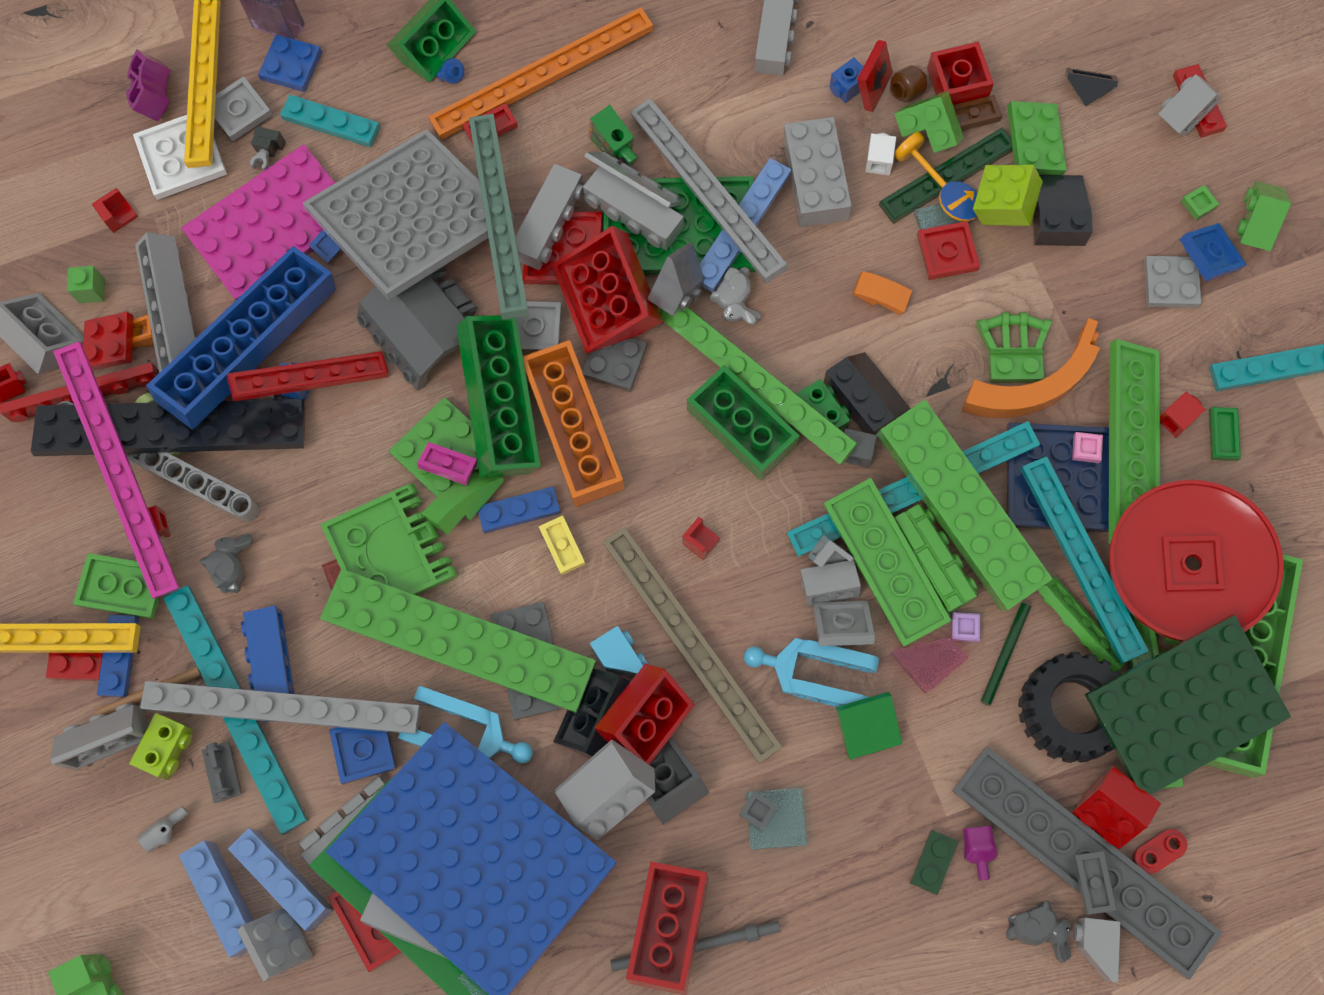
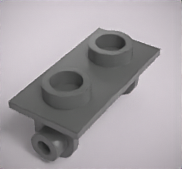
M229 742L219 745L217 743L206 745V749L202 750L214 803L242 795Z

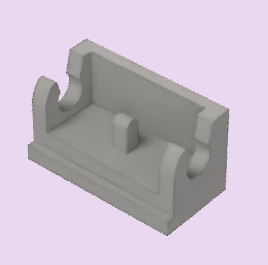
M854 560L852 562L844 561L823 565L822 568L817 566L801 569V584L806 607H811L813 603L837 602L859 598L861 585Z

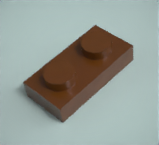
M995 95L953 105L962 131L999 122L1002 118Z

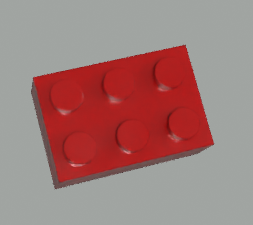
M645 663L599 721L595 729L607 742L614 740L650 765L695 704L666 669Z

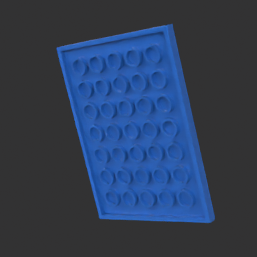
M445 722L326 850V853L488 995H510L617 865L614 859Z

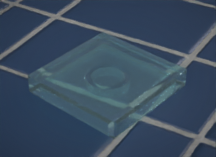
M802 788L756 791L778 807L763 831L748 822L750 849L807 846ZM746 792V803L753 792Z

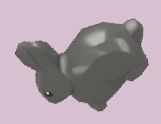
M249 533L241 535L236 540L229 537L217 539L214 544L217 550L212 551L207 557L199 560L212 576L211 579L216 587L220 588L223 593L240 592V584L244 579L245 568L237 555L240 550L249 547L253 543V538Z
M1048 900L1038 903L1035 908L1017 913L1008 918L1009 928L1006 932L1008 940L1013 941L1017 939L1022 944L1032 946L1048 941L1053 945L1055 957L1059 962L1064 963L1071 958L1070 948L1066 942L1070 936V923L1066 918L1057 919Z

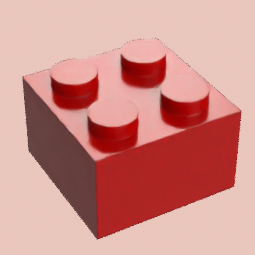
M979 41L931 52L927 70L936 95L948 91L953 105L990 96L994 83Z
M1113 766L1086 790L1072 813L1085 825L1100 834L1109 844L1114 845L1120 850L1149 826L1162 803L1145 790L1138 788L1135 782Z

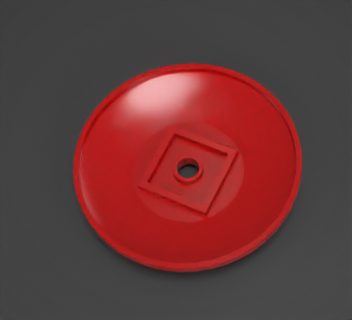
M1174 481L1157 486L1141 495L1127 508L1118 521L1109 549V567L1112 581L1117 594L1126 608L1149 629L1180 642L1230 615L1236 616L1242 629L1246 632L1257 624L1270 610L1278 596L1283 580L1282 548L1269 519L1244 495L1229 487L1209 481ZM1186 558H1196L1200 563L1199 570L1193 571L1188 569L1185 564Z

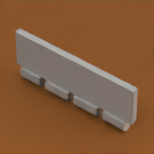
M598 151L586 152L584 157L666 207L679 206L681 202L679 201L680 196L666 188L661 190L660 184L645 175L640 177V172L625 163L620 165V160L609 153L603 152L601 154Z
M377 776L363 788L369 796L367 800L358 792L341 806L347 814L345 818L338 811H335L319 825L325 835L321 836L314 829L299 841V844L305 850L301 855L309 865L386 784L380 776ZM317 874L321 881H323L324 879Z

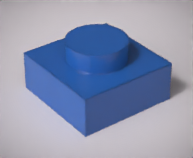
M324 230L308 245L327 263L341 250Z

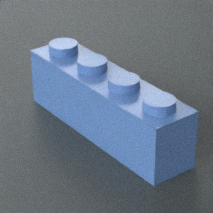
M248 828L228 848L305 931H313L334 910L259 830Z
M204 840L180 854L179 857L229 958L240 957L248 951L237 930L242 925L253 921V918L215 842Z

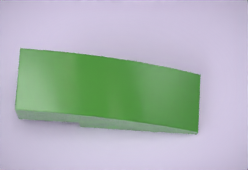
M479 471L474 472L467 486L458 482L439 495L422 514L430 523L448 535L464 516L471 520L505 480L502 477L480 478Z

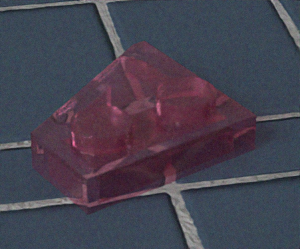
M950 637L939 639L935 642L917 644L904 649H895L891 652L892 657L925 694L968 659Z

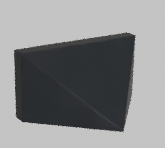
M1072 68L1066 69L1067 78L1085 107L1117 87L1118 84L1117 77L1114 75Z

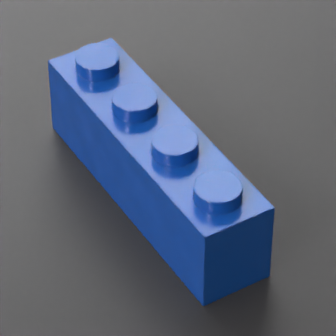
M270 606L243 612L244 621L241 622V630L243 636L247 637L248 647H245V658L251 666V673L248 675L250 688L254 691L295 694L283 611L277 606Z

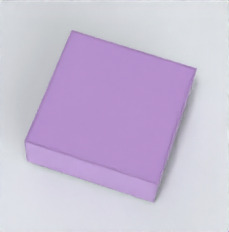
M953 612L951 614V641L979 642L980 614Z

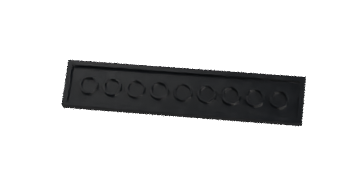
M305 399L222 401L193 430L156 402L106 404L126 454L304 448ZM75 405L36 406L31 453L34 457L94 455Z

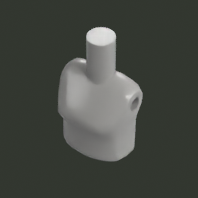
M181 806L168 817L159 818L137 836L139 843L148 853H151L160 845L169 844L173 826L189 813Z

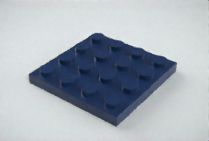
M1008 423L1007 431L1023 423ZM1030 424L1040 445L1007 461V515L1016 528L1051 529L1020 470L1022 466L1047 456L1085 530L1109 532V428ZM1075 432L1103 435L1102 456L1099 463L1072 460Z

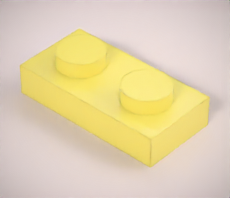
M563 515L539 526L561 576L586 565Z

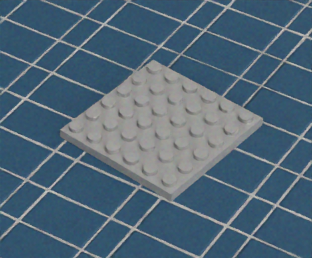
M427 129L303 202L304 209L388 300L489 238L479 180ZM511 212L512 222H514V214Z

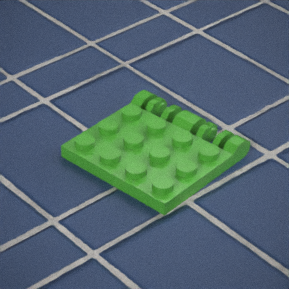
M414 483L407 484L320 524L341 569L416 596L434 587L453 581L458 577L454 566H449L452 562L449 556L440 558L430 564L428 563L426 557L440 553L445 547L442 542H439L424 549L421 548L440 539L435 526L429 521L424 522L427 519L422 514L423 511L408 518L404 513L419 507L423 502L421 497L417 496L419 493Z

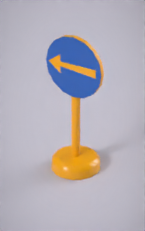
M916 132L908 137L895 151V159L903 162L914 156L942 187L939 201L944 212L951 218L959 221L975 219L977 215L973 207L977 196L976 190L962 182L953 181L946 183L918 152L925 141L923 134Z

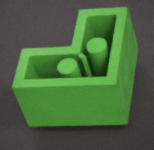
M948 91L904 106L894 113L902 137L926 129L934 153L956 146L964 139Z
M1254 181L1252 188L1248 187L1245 192L1243 202H1245L1248 212L1245 219H1240L1236 228V234H1238L1239 241L1242 244L1271 251L1291 201L1285 188Z
M103 954L79 955L48 971L56 995H123L120 987L114 983L111 976L113 971L112 965Z

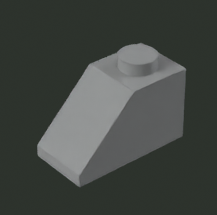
M1078 918V923H1075L1073 927V939L1077 941L1078 950L1104 981L1118 983L1120 922Z

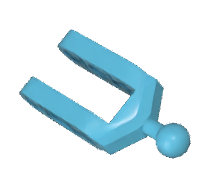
M795 638L777 657L765 654L757 646L749 647L744 653V661L750 667L757 668L762 664L774 667L783 693L835 707L868 697L816 683L792 679L797 655L867 673H877L880 661L878 657L837 646H819L816 641Z
M418 686L413 698L414 700L487 726L478 750L489 759L502 751L512 755L513 760L519 764H524L531 760L533 749L530 744L526 742L513 744L504 741L500 717L497 713ZM418 730L417 734L400 733L398 739L422 747L432 735Z

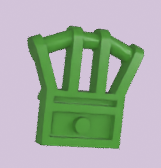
M1001 312L1000 315L985 320L982 318L976 321L978 332L988 350L990 383H1035L1044 379L1042 346L1052 320L1047 318L1042 320L1027 315V312H1019V314L1009 315V312ZM1009 325H1018L1019 347L1010 348ZM1000 326L1001 348L996 347L989 332L990 329ZM1027 326L1040 330L1035 347H1028Z

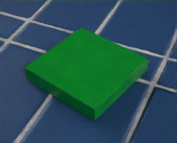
M889 691L836 707L849 760L903 744L892 695Z

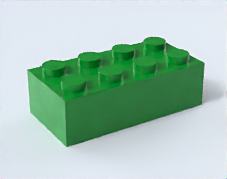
M725 365L687 399V411L760 481L798 446L800 435Z

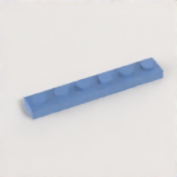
M771 158L739 204L756 227L792 172V169ZM724 230L721 231L699 264L704 277L701 286L712 293L716 290L741 252Z

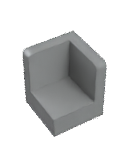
M825 535L821 537L808 555L821 568L823 565L844 562L846 559L852 562L854 559L848 552Z

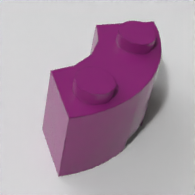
M136 49L127 73V78L131 79L130 89L126 91L127 100L132 110L155 121H159L161 115L166 112L167 104L170 101L166 94V85L171 70L162 61Z

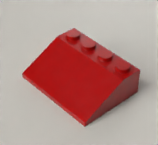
M611 226L552 263L553 270L586 353L589 354L643 334L663 322L657 305L647 300L651 290L627 232Z

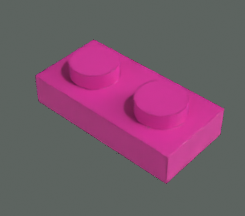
M431 442L427 443L417 462L419 469L466 486L478 464L477 459Z

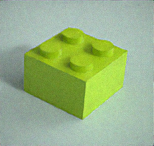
M985 165L973 207L982 225L1031 226L1043 183L1035 166Z

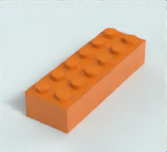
M568 340L523 356L527 378L575 507L624 490L622 475L571 341Z

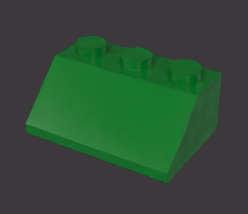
M428 0L386 46L403 65L427 82H430L442 69L443 63L453 58L476 33V30L451 0Z

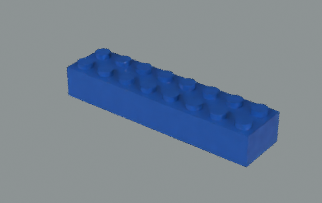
M292 246L146 385L154 401L193 430L231 393L227 380L228 373L254 370L336 290L332 272L295 246Z

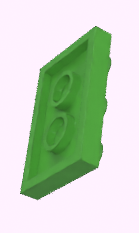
M1011 101L1007 106L1015 165H1034L1038 174L1063 175L1066 172V163L1057 104Z
M88 553L73 605L154 620L160 597L152 599L137 561Z

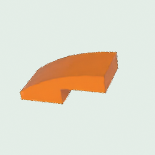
M862 271L852 295L872 306L880 304L901 315L905 312L912 290L887 278Z

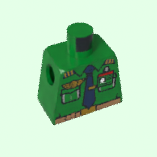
M610 104L590 118L589 138L602 153L607 152L628 166L636 163L638 157L632 151L634 137Z

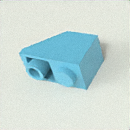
M618 626L590 643L591 648L606 671L635 677L645 663L648 664L641 652L637 655L631 647L635 643L627 630L621 632Z

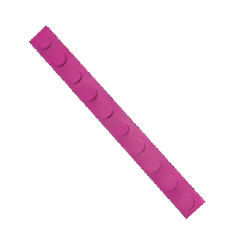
M76 342L53 351L152 599L181 589L82 343Z

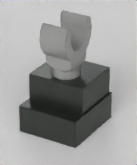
M256 126L251 145L257 154L250 160V165L255 170L257 164L263 162L262 169L265 171L270 167L268 162L269 156L275 157L277 149L283 150L286 141L279 131Z

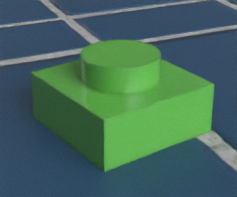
M1205 185L1184 196L1181 200L1182 204L1196 221L1219 206V202Z

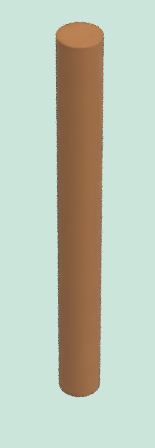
M194 667L161 682L184 684L202 675L198 667ZM144 689L95 709V715H109L116 712V708L121 705L140 703Z

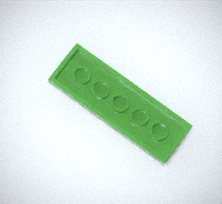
M872 478L823 503L824 508L851 556L854 557L853 560L902 647L952 621Z

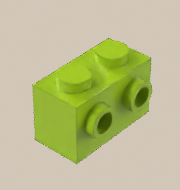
M155 713L129 764L154 776L168 780L179 766L178 759L182 751L187 749L191 743L193 729Z

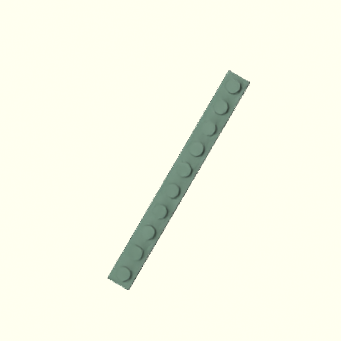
M494 114L469 117L502 320L527 316L529 314Z

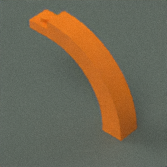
M1090 318L1087 319L1082 327L1071 358L1058 371L1041 381L1010 387L991 385L974 379L962 411L988 418H1013L1029 415L1054 405L1078 385L1094 362L1100 347L1095 346L1099 332L1095 331L1098 321Z

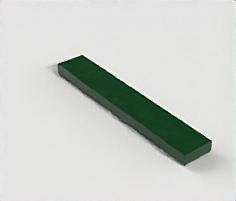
M1001 127L935 167L934 170L946 183L953 181L963 182L985 169V165H991L1013 152L1011 138ZM927 172L881 200L879 206L894 224L939 197L942 187Z

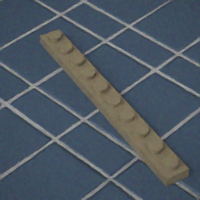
M624 527L604 540L603 545L756 761L761 764L782 749L778 740L627 529Z

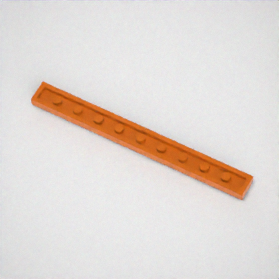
M642 7L428 116L429 121L439 138L443 140L462 130V125L469 122V117L481 116L505 103L508 106L652 32L653 24Z

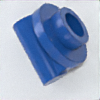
M450 58L443 63L442 69L436 76L442 82L446 81L456 84L464 76V66L458 59Z

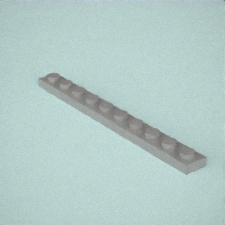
M651 98L630 111L635 122L763 280L769 283L788 270L787 263Z
M145 681L140 709L417 734L421 706Z

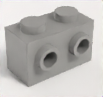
M1196 74L1193 77L1187 78L1181 84V90L1174 97L1168 98L1163 103L1162 110L1158 113L1172 128L1183 136H1187L1223 98L1203 78Z

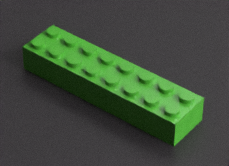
M926 400L908 410L876 434L1001 611L1009 610L1053 579Z
M1284 554L1283 580L1278 596L1266 615L1245 632L1278 694H1280L1303 559ZM1273 728L1206 765L1251 778L1265 775Z

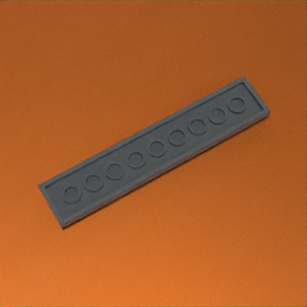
M988 747L983 749L953 788L952 792L1080 895L1073 856L1104 851L1117 911L1103 913L1113 921L1120 922V927L1185 979H1191L1223 932Z

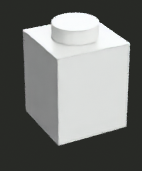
M871 133L865 172L890 176L895 150V136H889L886 133Z

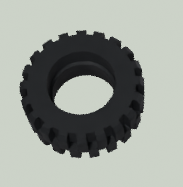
M1070 652L1068 655L1062 653L1040 665L1029 675V679L1024 683L1021 689L1023 695L1019 698L1018 707H1022V713L1019 714L1020 722H1025L1027 729L1024 732L1028 738L1030 736L1036 741L1034 746L1038 750L1045 749L1048 752L1047 756L1053 759L1062 758V761L1067 763L1075 761L1083 763L1097 759L1114 750L1099 721L1089 732L1074 733L1064 728L1057 721L1051 707L1052 693L1063 683H1077L1092 691L1121 675L1119 670L1113 673L1109 669L1111 663L1105 659L1099 662L1096 660L1097 656L1087 653L1085 656H1081L1080 652Z

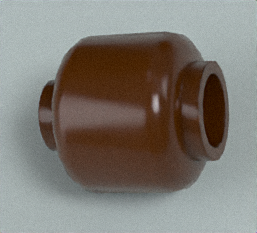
M913 65L896 72L890 82V91L894 98L905 103L921 96L927 88L925 73Z

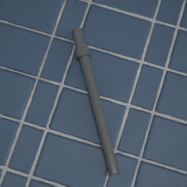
M779 921L757 926L755 923L744 925V929L697 939L695 952L745 940L748 943L758 941L759 937L781 932ZM630 956L610 960L612 971L627 969Z

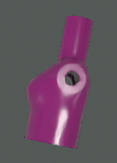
M992 826L963 828L965 860L976 864L978 880H990L988 862L994 861L998 856Z

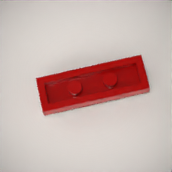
M1199 64L1175 70L1173 78L1179 91L1181 90V84L1195 74L1206 81ZM1216 104L1195 127L1200 138L1224 132L1227 125Z

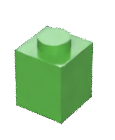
M94 266L68 268L67 292L78 303L104 302L105 278Z

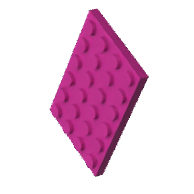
M303 144L182 226L181 229L234 299L237 300L292 246H295L306 255L314 251L308 245L323 229L304 209L303 202L335 184V182Z

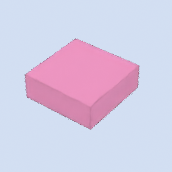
M1075 432L1072 460L1099 463L1102 456L1103 435Z

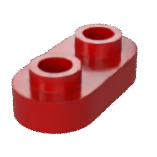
M1169 829L1162 831L1136 848L1133 852L1132 861L1148 874L1157 873L1185 854L1187 840L1178 830ZM1171 838L1177 842L1176 849H1172L1169 845ZM1148 853L1151 854L1154 858V862L1152 864H1149L1146 861V855Z

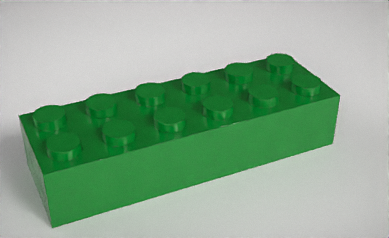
M501 315L466 316L456 328L480 478L529 475L539 469L541 464L517 319L515 317L502 320Z

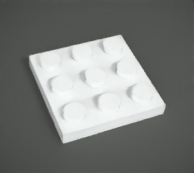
M187 115L133 134L153 195L157 200L227 175L215 138L213 140L212 166L187 168L184 163Z

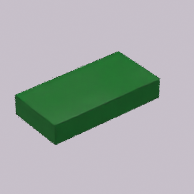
M1211 407L1209 409L1211 460H1240L1238 408Z

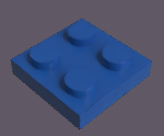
M275 35L258 76L262 81L305 92L322 54L321 47Z
M1220 223L1185 233L1179 239L1206 282L1239 271L1247 265Z
M338 727L329 730L341 784L344 785L397 769L389 732Z

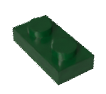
M930 830L910 884L938 895L958 841Z

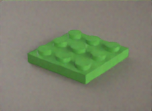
M445 397L389 450V453L436 497L457 482L418 468L417 462L428 442L477 459L471 421ZM477 464V466H476L474 472L479 471L478 464Z

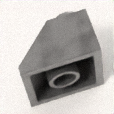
M689 242L667 257L647 299L672 316L680 310L685 311L691 302L695 303L703 291L700 287L704 277L693 244Z

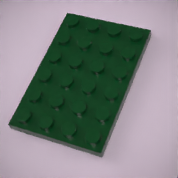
M1235 615L1226 617L1084 694L1129 778L1136 783L1138 788L1145 790L1150 795L1291 718L1290 713Z

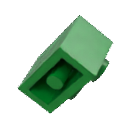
M819 379L796 393L843 432L845 429H848L850 414L845 406H840L837 403L835 393L830 385H825Z

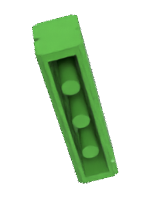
M918 504L894 517L948 615L974 601L978 596L976 594L978 591L977 585L971 577L966 578L961 570L963 568L962 561L957 554L952 555L947 547L949 545L948 539L942 531L938 532L934 527L933 523L935 520L930 510L927 508L923 509L921 504Z

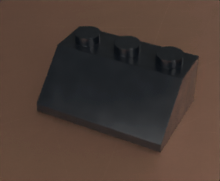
M865 352L844 358L825 373L824 384L830 385L835 393V398L841 405L845 406L851 418L864 433L876 435L882 428L911 409Z
M593 669L577 714L567 710L553 742L585 757L591 758L608 743L595 727L631 681L617 674Z

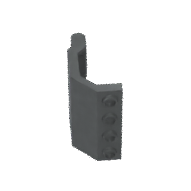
M444 267L439 268L390 300L374 286L359 302L357 320L360 326L367 329L372 335L374 343L379 347L381 346L387 354L389 361L399 368L405 381L412 384L416 391L425 387L429 371L443 357L460 349L456 326L466 316H472L478 308L472 303V300L463 289L457 285L454 279L446 280L440 284L437 283L447 274Z

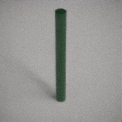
M1021 603L983 693L980 702L985 705L991 706L1029 614L1031 606L1026 603Z

